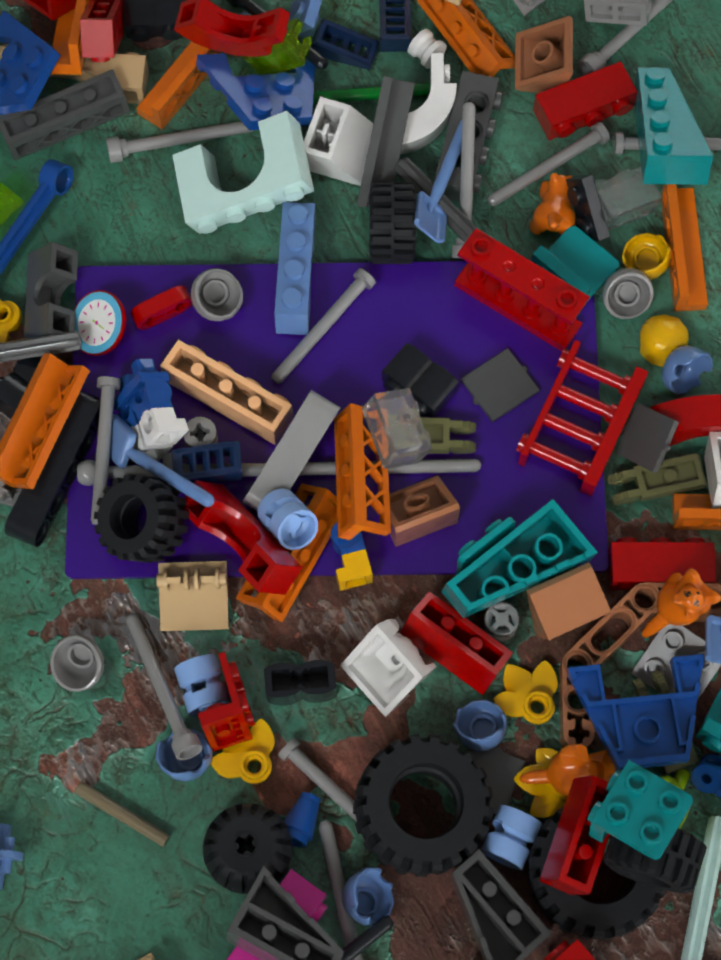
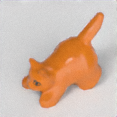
M552 173L549 181L546 180L541 183L539 189L541 203L535 209L533 218L529 222V228L534 235L539 236L548 230L558 232L561 236L568 228L575 226V212L567 196L568 186L566 179L571 178V175L565 176Z
M689 568L684 576L677 572L673 573L658 593V613L645 626L642 631V637L648 638L669 624L687 626L695 622L701 615L710 610L711 605L720 602L721 596L716 591L707 587L701 580L699 573L693 568Z
M572 744L565 746L552 757L549 768L529 771L522 774L519 780L526 784H552L556 792L562 796H568L574 778L595 775L609 782L616 770L606 749L588 754L586 746Z

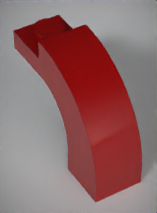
M186 0L181 2L174 31L200 46L220 53L243 57L266 56L271 54L274 44L283 42L287 33L290 13L280 7L257 15H241L226 11L209 0Z
M721 394L684 397L649 407L679 422L670 446L692 438L709 436V432H721Z

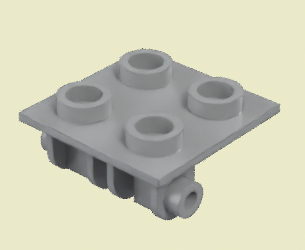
M669 624L657 633L631 674L656 690L652 681V673L659 670L665 678L669 692L676 693L670 664L672 657L704 654L698 700L721 664L705 659L704 639L684 626Z

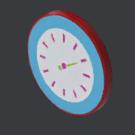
M96 290L86 294L74 309V331H78L81 337L80 350L83 353L92 356H102L114 350L124 335L126 328L125 308L121 300L111 292Z

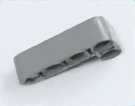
M311 390L242 503L258 512L261 500L268 493L282 488L290 490L341 407Z

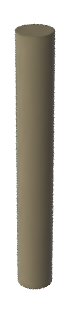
M83 781L76 787L75 794L158 845L165 847L169 841L170 834Z

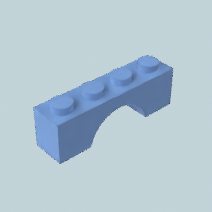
M283 202L274 313L276 334L307 335L309 333L311 270L316 231L315 203Z

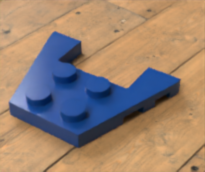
M3 11L0 16V42L9 45L3 50L0 60V115L32 110L61 56L9 13Z
M288 49L286 56L291 73L251 74L236 77L232 74L225 53L197 55L196 66L199 71H205L208 74L210 84L215 90H221L227 97L228 106L248 130H259V121L284 111H288L300 123L301 127L310 125L313 112L315 66L294 49Z
M704 654L672 657L670 664L676 693L606 700L600 664L568 668L567 676L617 771L623 770L628 760L643 768L686 764L689 761L696 719L697 698L701 685V671L704 665Z

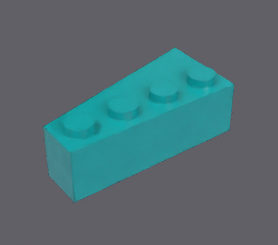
M638 68L635 83L637 96L634 105L643 184L708 185L713 154L670 68Z
M552 499L447 582L441 592L462 618H466L590 562L598 552L554 499Z

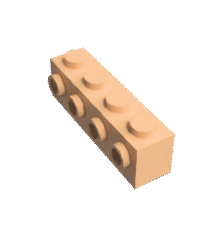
M178 339L160 365L161 372H168L169 384L274 445L278 443L293 420L292 405L286 398L265 390L255 380L239 375L230 366L206 356L201 349L194 345L189 346Z

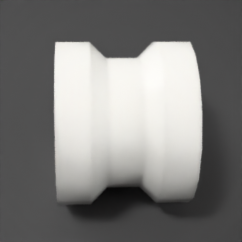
M424 29L413 38L409 44L408 53L413 58L418 57L421 60V64L426 69H430L431 53H445L447 45L441 40H435L433 33L429 29Z

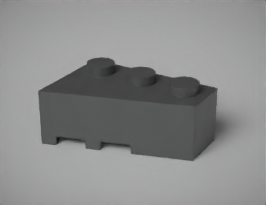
M480 849L452 872L450 879L484 960H524L552 935Z
M263 866L227 930L226 941L260 960H342L344 951L312 917L310 918L295 902L294 897L288 891L286 892L271 876L272 874L266 867Z

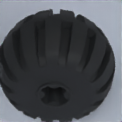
M242 803L222 811L209 825L203 841V858L210 875L222 887L240 894L249 893L263 866L266 867L272 874L271 876L278 882L288 869L292 857V839L285 822L273 810L254 803ZM250 838L253 839L252 845L255 850L252 853L245 851L243 855L240 854L241 848L239 843L242 840L247 842Z

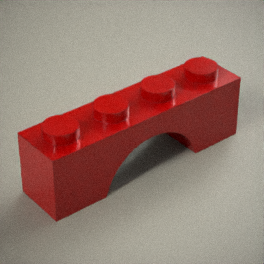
M196 480L194 484L212 494L215 501L212 506L205 507L186 495L185 501L187 504L183 507V510L189 512V519L199 529L217 536L239 554L243 563L238 571L258 592L285 595L303 567L223 484Z

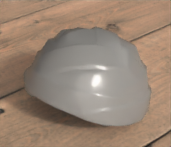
M213 268L202 272L194 280L191 288V301L199 315L210 321L219 322L232 318L238 312L243 302V291L239 281L230 272Z
M619 269L613 272L603 285L602 301L606 309L614 317L619 319L636 318L649 308L653 300L652 282L645 273L638 269Z
M73 634L62 638L56 644L51 654V672L56 682L64 689L77 692L89 690L103 675L104 656L98 645L91 638L81 634Z

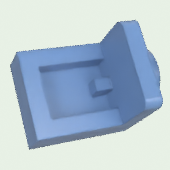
M297 0L292 2L287 28L306 43L313 41L320 18L318 13L322 0Z

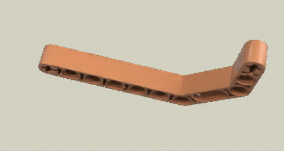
M645 582L634 586L611 609V612L593 626L563 657L559 667V725L562 748L567 745L577 744L574 737H569L575 729V721L581 720L579 723V735L584 738L580 744L586 746L587 750L595 736V728L585 709H574L568 703V697L577 694L567 676V663L577 661L583 666L600 664L601 668L647 621H651L657 615L658 593L665 586V583ZM704 583L721 596V584ZM640 595L647 597L651 601V607L641 608L635 602V597ZM721 601L719 602V609H710L695 622H705L709 615L721 617ZM618 618L626 622L628 630L606 651L594 649L591 640L611 620Z

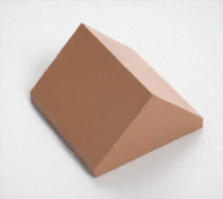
M571 16L516 33V90L540 93L569 82L573 75V18Z
M438 475L389 494L390 536L395 547L458 523L459 503Z
M589 562L526 590L534 631L537 637L551 640L611 612Z

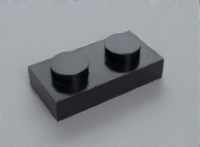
M576 175L566 179L568 186L567 196L574 207L577 218L576 227L594 241H601L610 237L593 175Z

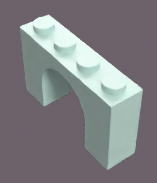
M288 111L258 122L264 149V163L255 181L242 190L235 192L222 191L215 156L201 144L172 155L184 219L188 226L199 234L212 233L217 230V227L228 223L241 222L249 215L257 212L271 211L276 205L287 201H298L304 195L314 192L301 126Z

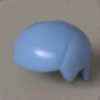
M694 346L677 347L665 360L661 375L664 386L676 395L686 394L693 387H699L701 385L699 380L700 374L705 371H712V357L707 352Z
M486 699L474 700L457 710L453 726L456 735L465 747L474 751H488L496 747L503 740L507 730L506 714L497 704Z
M195 729L191 730L198 735L203 749L198 755L188 760L181 761L176 759L171 747L173 731L164 741H159L157 744L156 761L161 770L176 781L188 782L197 779L208 769L212 762L213 751L206 736Z
M365 867L348 878L342 890V903L345 910L357 923L364 926L373 925L385 915L390 916L394 905L393 884L381 876L382 869L378 867Z

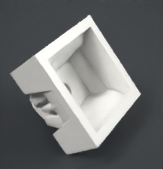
M387 619L376 624L340 665L385 717L399 707L410 696V691L437 667L434 663L425 665V662L419 655L418 648L409 638L397 633L399 624L396 619Z

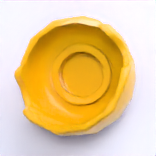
M642 233L634 235L625 244L622 261L625 268L638 269L645 273L650 280L657 279L667 271L670 265L671 249L662 235Z
M667 314L650 317L645 321L640 330V354L652 365L663 367L666 358L673 350L680 346H688L689 343L687 327L678 317Z

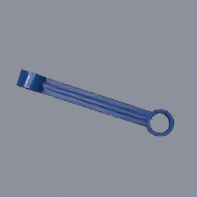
M50 159L41 168L39 187L0 242V275L54 196H62L70 189L74 178L71 166L55 159Z

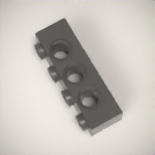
M462 71L435 179L459 122L462 120L463 105L467 102H472L476 108L482 110V112L475 113L476 139L474 143L473 192L479 193L483 175L478 174L480 165H486L490 147L485 146L487 137H493L496 119L492 118L493 110H500L503 92L498 91L499 78ZM461 153L456 164L461 163ZM456 165L444 194L448 199L460 202L461 168Z

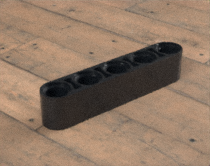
M80 391L34 489L22 488L7 518L4 530L6 535L35 547H39L43 543L77 475V466L80 462L84 461L98 433L101 398Z

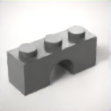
M50 242L28 253L24 339L74 331L75 311L60 306V301L66 287L77 281L78 251Z

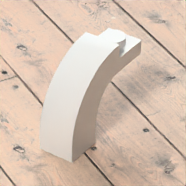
M431 53L430 94L422 106L409 112L400 154L411 153L430 144L443 132L450 120L456 97L457 83H450V64H444V53Z

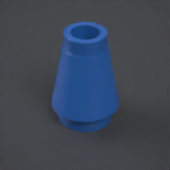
M302 792L284 819L292 839V846L306 848L307 843L313 840L319 804L321 802V799L314 794Z

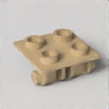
M227 561L158 563L156 582L157 588H159L160 631L229 629Z

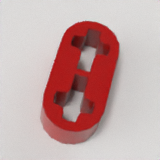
M176 286L138 304L132 309L130 315L139 330H146L188 310L192 306L191 296L185 286Z

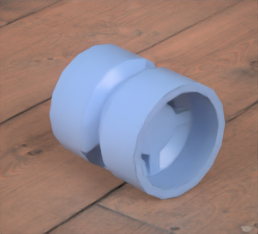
M283 488L273 490L261 500L257 515L259 521L284 548L289 550L302 549L315 538L318 531L316 516L290 490Z
M206 654L181 662L174 668L180 688L186 689L183 700L189 716H198V713L206 711L209 706L216 703H231L225 682L219 681L223 674L217 655Z
M500 805L492 822L495 831L488 832L480 851L486 857L502 865L522 871L530 853L527 844L534 843L542 823L521 810L507 805Z

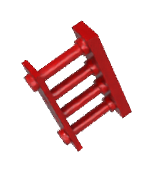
M475 228L458 252L457 256L468 263L456 278L454 286L561 352L564 348L567 349L582 328L583 323L576 318L590 299V296Z
M575 340L570 350L564 348L557 363V367H560L561 370L530 435L523 433L516 451L521 453L518 464L523 467L530 454L579 475L578 479L583 481L579 492L592 497L642 390L648 371L636 366L632 377L617 375L578 358L577 355L581 342ZM570 370H575L618 389V393L623 395L619 405L614 403L608 405L563 385ZM557 397L604 417V421L610 423L606 433L599 431L596 434L551 414L550 412ZM545 425L592 446L591 450L596 452L593 461L585 460L583 463L536 442L543 426Z

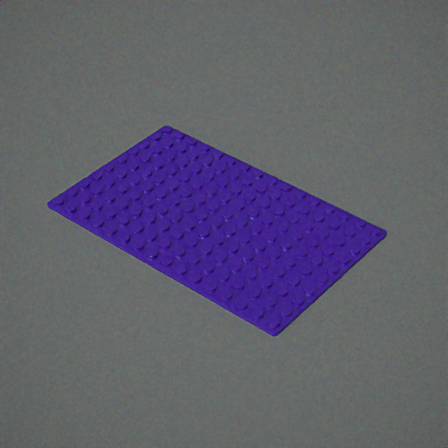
M372 262L312 263L309 332L355 281L353 274L359 268L367 271L375 279L376 284L371 290L365 288L287 378L279 384H276L271 379L272 373L306 335L276 334L274 313L278 264L81 266L77 268L75 307L86 294L96 290H104L116 295L121 300L126 312L125 332L114 350L102 356L88 355L80 349L73 351V365H83L90 370L81 391L101 398V389L97 388L98 377L110 376L120 379L121 376L126 374H133L131 365L136 359H153L157 372H161L160 365L178 339L189 346L194 345L198 347L206 356L213 360L224 362L239 375L255 380L262 388L272 394L276 393L286 398L292 405L293 419L311 390L341 407L336 416L352 403L383 411L386 417H422L410 408V402L400 395L394 397L383 387V369L406 343L420 350L432 362L443 367L459 381L458 391L435 418H450V420L476 423V431L473 434H454L450 432V440L474 442L476 444V451L470 454H454L451 452L449 454L387 453L388 461L479 460L481 468L478 472L388 474L389 494L438 475L459 503L458 523L395 547L390 533L387 536L361 531L373 576L456 575L457 560L460 556L458 552L466 543L471 540L478 542L486 535L485 530L498 519L504 521L511 516L515 520V528H517L552 499H554L598 552L589 562L594 572L603 573L608 569L604 472L592 497L579 492L583 481L578 479L579 475L532 454H530L524 467L518 464L521 453L517 452L516 448L523 433L530 435L561 370L560 367H557V363L562 352L455 287L456 278L468 262H412V264H372ZM218 268L226 270L241 285L243 291L241 308L232 318L218 322L205 319L197 313L192 305L185 312L152 328L139 330L130 315L132 309L138 304L176 286H185L191 296L194 280L199 274L208 269ZM593 295L576 318L583 323L582 328L567 349H571L575 340L580 341L581 344L577 357L598 366L595 301ZM508 348L519 364L527 367L526 373L540 391L492 423L480 406L473 404L474 398L462 384L461 378ZM571 369L563 385L600 401L599 381ZM169 384L172 390L170 400L176 418H185L186 423L195 417L208 418L216 427L218 443L240 441L241 463H267L278 443L276 445L270 443ZM115 390L114 399L119 395V390ZM557 397L550 412L551 414L596 434L599 431L602 432L600 415ZM113 408V414L119 415L120 410L115 411ZM363 418V425L371 435L375 434V421ZM334 419L307 462H335ZM545 425L536 441L583 463L585 460L592 462L596 454L595 451L591 450L592 446ZM98 433L84 460L96 461ZM184 437L173 445L168 453H172V450L187 448ZM366 445L364 447L366 457L370 461H377L376 454ZM223 456L224 464H231L230 456ZM210 457V464H217L216 457ZM109 458V466H117V465ZM130 458L127 465H137L135 462H131ZM189 458L183 459V463L189 464ZM196 458V464H203V458ZM368 474L365 477L366 485L376 495L378 493V485ZM76 475L68 491L65 574L69 579L156 578L158 574V563L227 561V578L244 577L238 571L243 563L239 554L217 536L199 529L190 519H185L184 525L188 526L187 533H182L181 538L184 540L181 546H174L175 553L172 556H165L163 561L152 563L127 561L110 555L106 552L107 547L101 546L98 541L101 534H96L94 528L96 525H93L91 522L93 485H82L78 482ZM336 475L298 476L290 489L292 493L296 494L301 483L329 489L337 497ZM258 476L242 477V480L210 482L223 484L259 521L258 512L242 503ZM108 479L107 486H113L112 481L114 479ZM180 492L179 497L185 498L186 495ZM308 495L304 502L305 506L309 505L313 496ZM144 504L140 507L136 517V527L139 534L143 530L147 519ZM371 505L367 506V520L379 523L377 512ZM331 537L309 576H336V569L343 568L340 555L332 547Z

